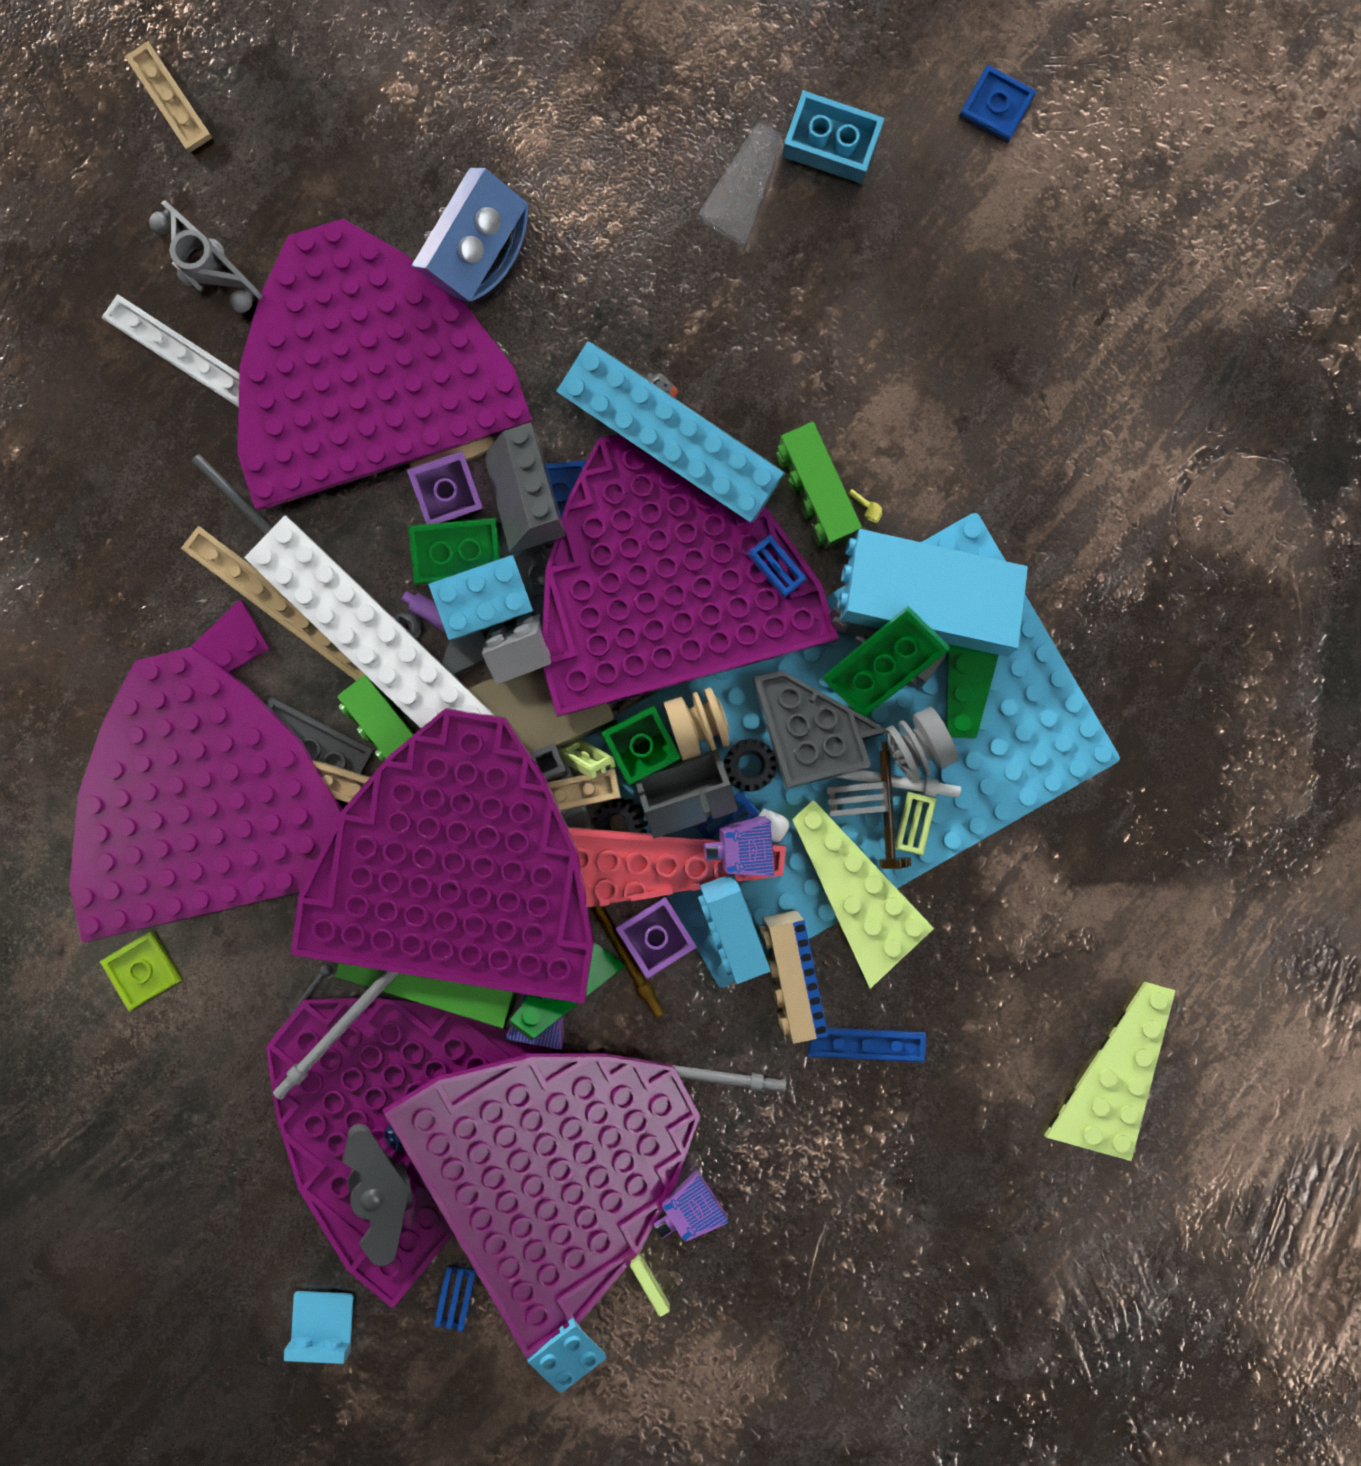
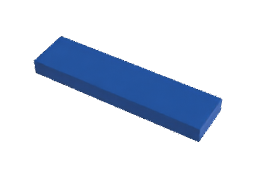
M827 1027V1037L808 1041V1057L925 1063V1032Z

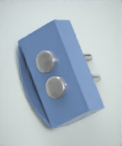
M469 168L447 207L440 208L439 215L441 217L434 229L427 231L424 235L426 242L412 264L414 269L443 291L462 301L471 302L483 296L503 279L519 253L526 231L528 203L486 168ZM510 235L507 248L500 262L493 270V272L483 281L491 265L493 264L494 260L496 259L497 255L499 254L500 250L502 249L503 245L505 244L507 238Z

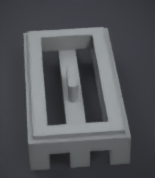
M886 782L827 788V793L830 795V799H828V803L831 805L830 817L889 811ZM880 788V794L837 798V793ZM881 800V806L838 810V804Z

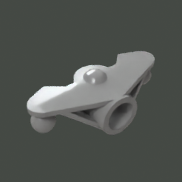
M166 200L161 203L166 210L164 212H155L151 215L149 226L153 232L165 235L171 230L169 249L173 260L171 264L177 269V276L185 285L194 286L199 292L203 288L198 283L245 288L244 290L232 292L229 297L231 308L239 313H245L251 308L254 296L258 300L263 298V295L224 255L223 246L216 239L207 238ZM197 251H204L200 260L189 264L192 254ZM222 264H223L232 274H230V273H225V272H220V271H221Z

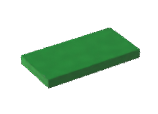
M907 606L824 675L823 680L857 713L866 717L949 651L950 646Z

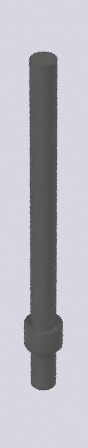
M200 454L192 459L191 462L265 535L273 528Z

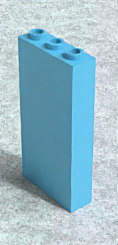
M859 529L853 538L849 537L845 549V555H849L848 565L844 566L841 576V582H845L844 592L840 593L837 603V609L841 610V621L880 629L909 606L947 644L1009 657L1018 649L1028 566L864 529Z

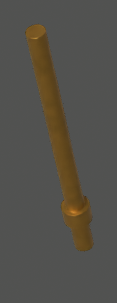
M604 906L591 907L637 987L635 991L639 998L645 1000L655 1019L663 1015L665 1012L654 994L655 988L650 981L647 982Z

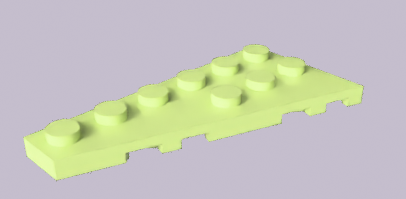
M812 800L792 819V822L865 977L866 983L871 989L934 928L826 812Z
M1148 982L1142 984L1125 1010V1015L1117 1027H1114L1110 1033V1038L1102 1050H1099L1076 1085V1090L1069 1101L1061 1108L1054 1124L1046 1131L1044 1135L1046 1138L1132 1161L1176 990Z

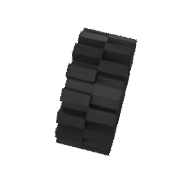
M752 738L740 740L728 750L724 759V768L729 782L737 789L747 792L758 791L767 786L775 776L777 766L775 754L769 748L770 746L761 742V740H754ZM754 754L760 759L762 767L756 776L748 777L741 773L739 761L742 756Z
M624 797L610 800L599 806L600 809L595 810L593 814L596 817L591 819V825H595V828H593L595 830L612 831L610 820L613 815L620 814L628 820V832L647 833L644 827L648 826V821L643 820V817L646 815L644 811H639L641 806L638 803L634 805L632 804L634 800L630 798L624 800Z

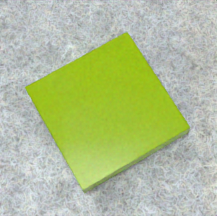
M154 931L146 933L100 961L128 1011L136 1009L182 981Z

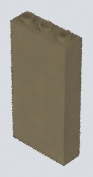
M543 667L497 685L494 679L491 678L468 688L496 716L508 719L529 753L553 743L556 744L558 749L617 723L610 704L557 718Z

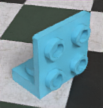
M296 1291L293 1299L291 1341L284 1349V1361L344 1364L351 1353L354 1295L352 1293Z
M573 1318L568 1321L569 1326L566 1329L561 1326L559 1328L560 1333L553 1339L551 1338L538 1352L527 1358L528 1363L559 1393L564 1392L607 1358L605 1352L580 1328Z

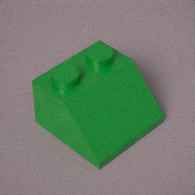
M654 704L602 730V735L628 785L681 759Z

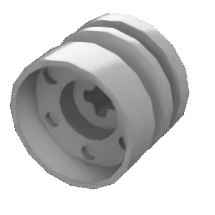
M931 706L912 716L915 729L912 730L904 720L898 723L900 733L893 725L885 729L892 757L899 769L912 784L920 780L918 769L925 777L931 775L928 761L931 760L941 770L959 760L955 745L945 724Z

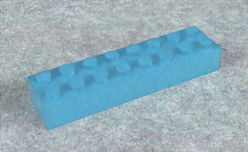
M589 341L585 344L556 391L750 523L756 520L786 474L768 460Z

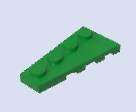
M948 644L950 648L947 652L946 728L951 738L975 739L977 738L999 655Z
M595 942L586 997L625 967V964ZM529 995L508 1024L533 1041L580 1003Z

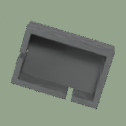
M717 749L668 765L635 782L653 839L706 822V817L709 816L715 819L738 811L731 784Z

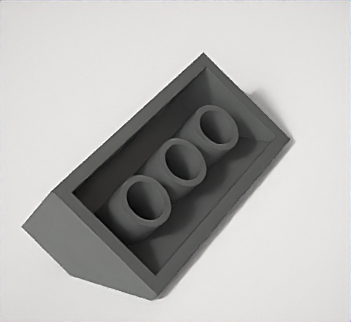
M532 423L503 431L486 451L484 458L510 554L564 537L566 534L540 441Z

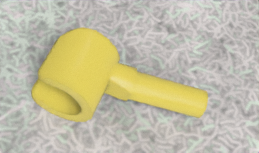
M852 489L848 495L867 509L863 517L877 524L882 516L881 506L875 502H869Z

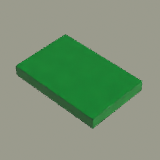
M496 518L408 526L414 585L433 583L500 559Z

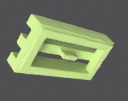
M582 739L559 750L564 763L591 779L597 777L596 771L601 774L605 773V766L610 769L616 767L614 757Z
M907 792L895 840V849L924 855L936 798ZM914 799L917 802L907 844L903 845L902 842L911 804ZM923 802H927L928 806L918 848H915L913 843Z
M640 1252L631 1260L630 1267L658 1316H663L670 1311V1303Z

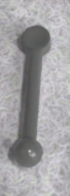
M323 965L320 968V974L300 1000L289 1007L291 1015L303 1000L308 999L325 976L330 975L331 968L328 965Z

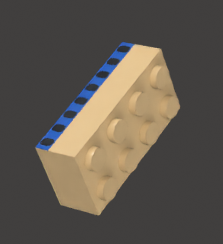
M797 910L762 917L764 926L759 927L762 943L765 944L766 950L769 949L770 952L765 957L771 976L776 981V983H771L774 1000L777 1001L778 1007H781L782 1010L777 1012L780 1029L783 1030L784 1036L789 1035L793 1044L827 1037L828 1032L805 920Z

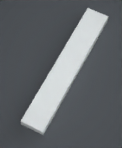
M116 295L101 317L102 319L239 408V373L120 295Z

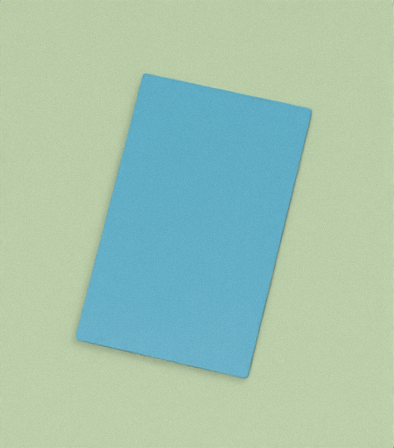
M977 513L968 515L921 542L1005 561ZM845 586L826 596L830 612L837 605L841 592H844ZM1024 595L1019 647L1009 657L998 656L977 738H952L959 760L940 770L930 760L928 763L931 775L927 777L918 769L920 780L931 778L939 780V783L961 786V793L959 798L938 794L936 797H932L937 800L923 856L895 849L896 857H911L910 867L902 869L879 868V859L885 858L883 812L830 817L831 805L828 803L830 795L827 793V788L868 784L866 782L833 777L786 790L777 763L775 776L767 786L758 791H743L746 798L751 800L752 805L760 813L763 808H766L784 816L789 821L788 831L779 842L772 841V844H784L786 846L783 875L737 882L765 955L770 954L769 949L766 950L760 935L759 927L764 926L762 917L797 910L805 920L808 939L838 923L824 888L792 822V819L812 800L826 812L896 888H899L1119 761L1120 756L1026 595ZM837 631L839 639L836 642L664 688L617 714L615 718L619 722L654 704L679 753L664 702L682 697L688 708L694 707L693 693H698L703 704L707 702L704 689L711 687L713 693L722 704L729 725L730 746L722 747L719 737H713L723 766L728 750L740 740L750 738L761 740V742L770 746L769 748L774 752L752 681L753 678L782 670L855 711L823 680V677L829 670L853 652L857 646L850 636ZM947 653L944 660L922 687L916 690L914 687L905 685L866 716V718L884 727V729L893 725L900 733L898 726L900 721L904 720L913 730L915 727L912 716L931 706L946 726ZM602 730L582 738L585 742L614 757L602 735ZM886 733L863 740L871 764L868 769H864L865 771L881 773V742H887L888 750H890ZM700 741L701 754L710 752L711 750L706 741ZM890 752L891 775L907 777L899 769ZM746 754L741 757L739 770L743 775L753 777L761 770L762 764L756 755ZM679 759L671 764L682 761V759ZM615 760L616 767L612 769L617 771L621 797H624V800L629 798L634 800L632 804L638 803L641 806L639 811L643 812L644 809L636 783L628 785ZM731 784L735 796L741 790ZM892 787L895 840L907 792L924 795V792ZM880 788L837 793V798L880 794ZM914 799L911 804L902 842L903 845L907 844L917 802ZM740 800L736 802L737 808L742 805ZM881 800L838 804V810L881 806ZM923 802L913 843L915 848H918L928 806L927 802ZM743 811L728 825L740 822L748 814ZM730 814L718 817L706 827V830L708 832L711 831ZM621 815L629 828L628 820ZM648 824V826L644 827V830H647L646 834H652ZM698 825L668 834L671 836L704 838L697 829ZM719 832L713 836L714 839H719ZM701 888L700 890H687L667 895L717 985L724 988L735 982L733 974L730 976L726 974L698 899L699 896L703 895Z

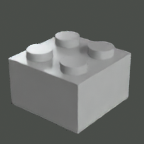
M541 613L535 616L526 614L518 618L514 624L509 626L501 624L489 630L482 656L496 685L551 664V655L542 635L543 618Z

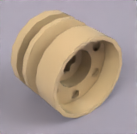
M711 687L704 689L706 703L702 704L698 693H693L694 707L688 708L682 697L664 702L667 717L682 761L701 755L700 741L703 740L706 741L711 751L716 750L713 740L715 736L719 737L722 747L730 746L729 725L721 702L715 696Z

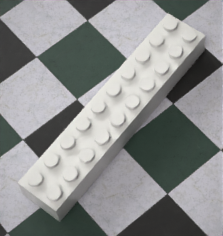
M284 516L244 557L420 728L425 726L445 708L495 715L287 516Z

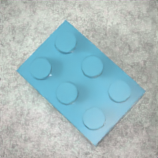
M803 90L784 142L782 157L863 184L885 118Z
M513 555L428 584L449 642L524 616L533 611Z
M729 874L700 885L703 895L699 896L698 899L727 976L733 974L736 983L739 984L770 972L743 894L734 874Z

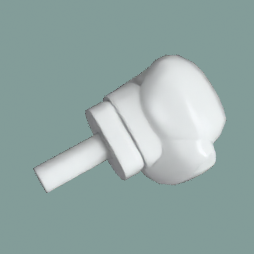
M763 808L756 817H767L771 821L772 841H781L789 828L788 819Z

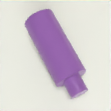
M406 591L401 601L409 605L408 611L446 633L435 602L419 592L413 595Z

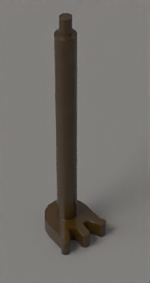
M881 742V782H886L889 811L883 812L885 858L879 859V868H908L911 866V857H896L890 750H888L887 742Z

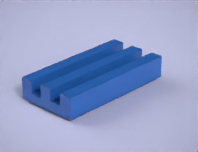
M771 535L747 553V556L783 599L807 581L805 575ZM768 545L797 579L795 582L771 556L765 546ZM758 552H760V554L765 558V560L770 564V566L775 570V572L786 583V585L788 586L787 588L781 583V581L776 577V575L771 571V569L760 558V556L757 554Z
M741 790L734 796L736 802L740 800L742 803L738 807V811L731 813L709 832L706 830V827L717 819H713L712 816H709L706 822L698 825L697 829L704 838L714 839L713 836L719 832L720 827L728 825L744 810L747 809L750 813L741 821L755 818L760 811L752 805L751 800L747 799L745 793Z
M447 1265L434 1326H445L446 1329L451 1330L454 1328L457 1331L463 1332L476 1271ZM452 1273L457 1274L448 1319H444L443 1313ZM464 1275L468 1276V1282L458 1322L454 1321V1316Z

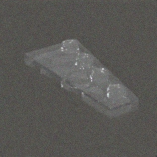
M758 121L697 214L698 219L744 248L746 247L783 135L763 122Z

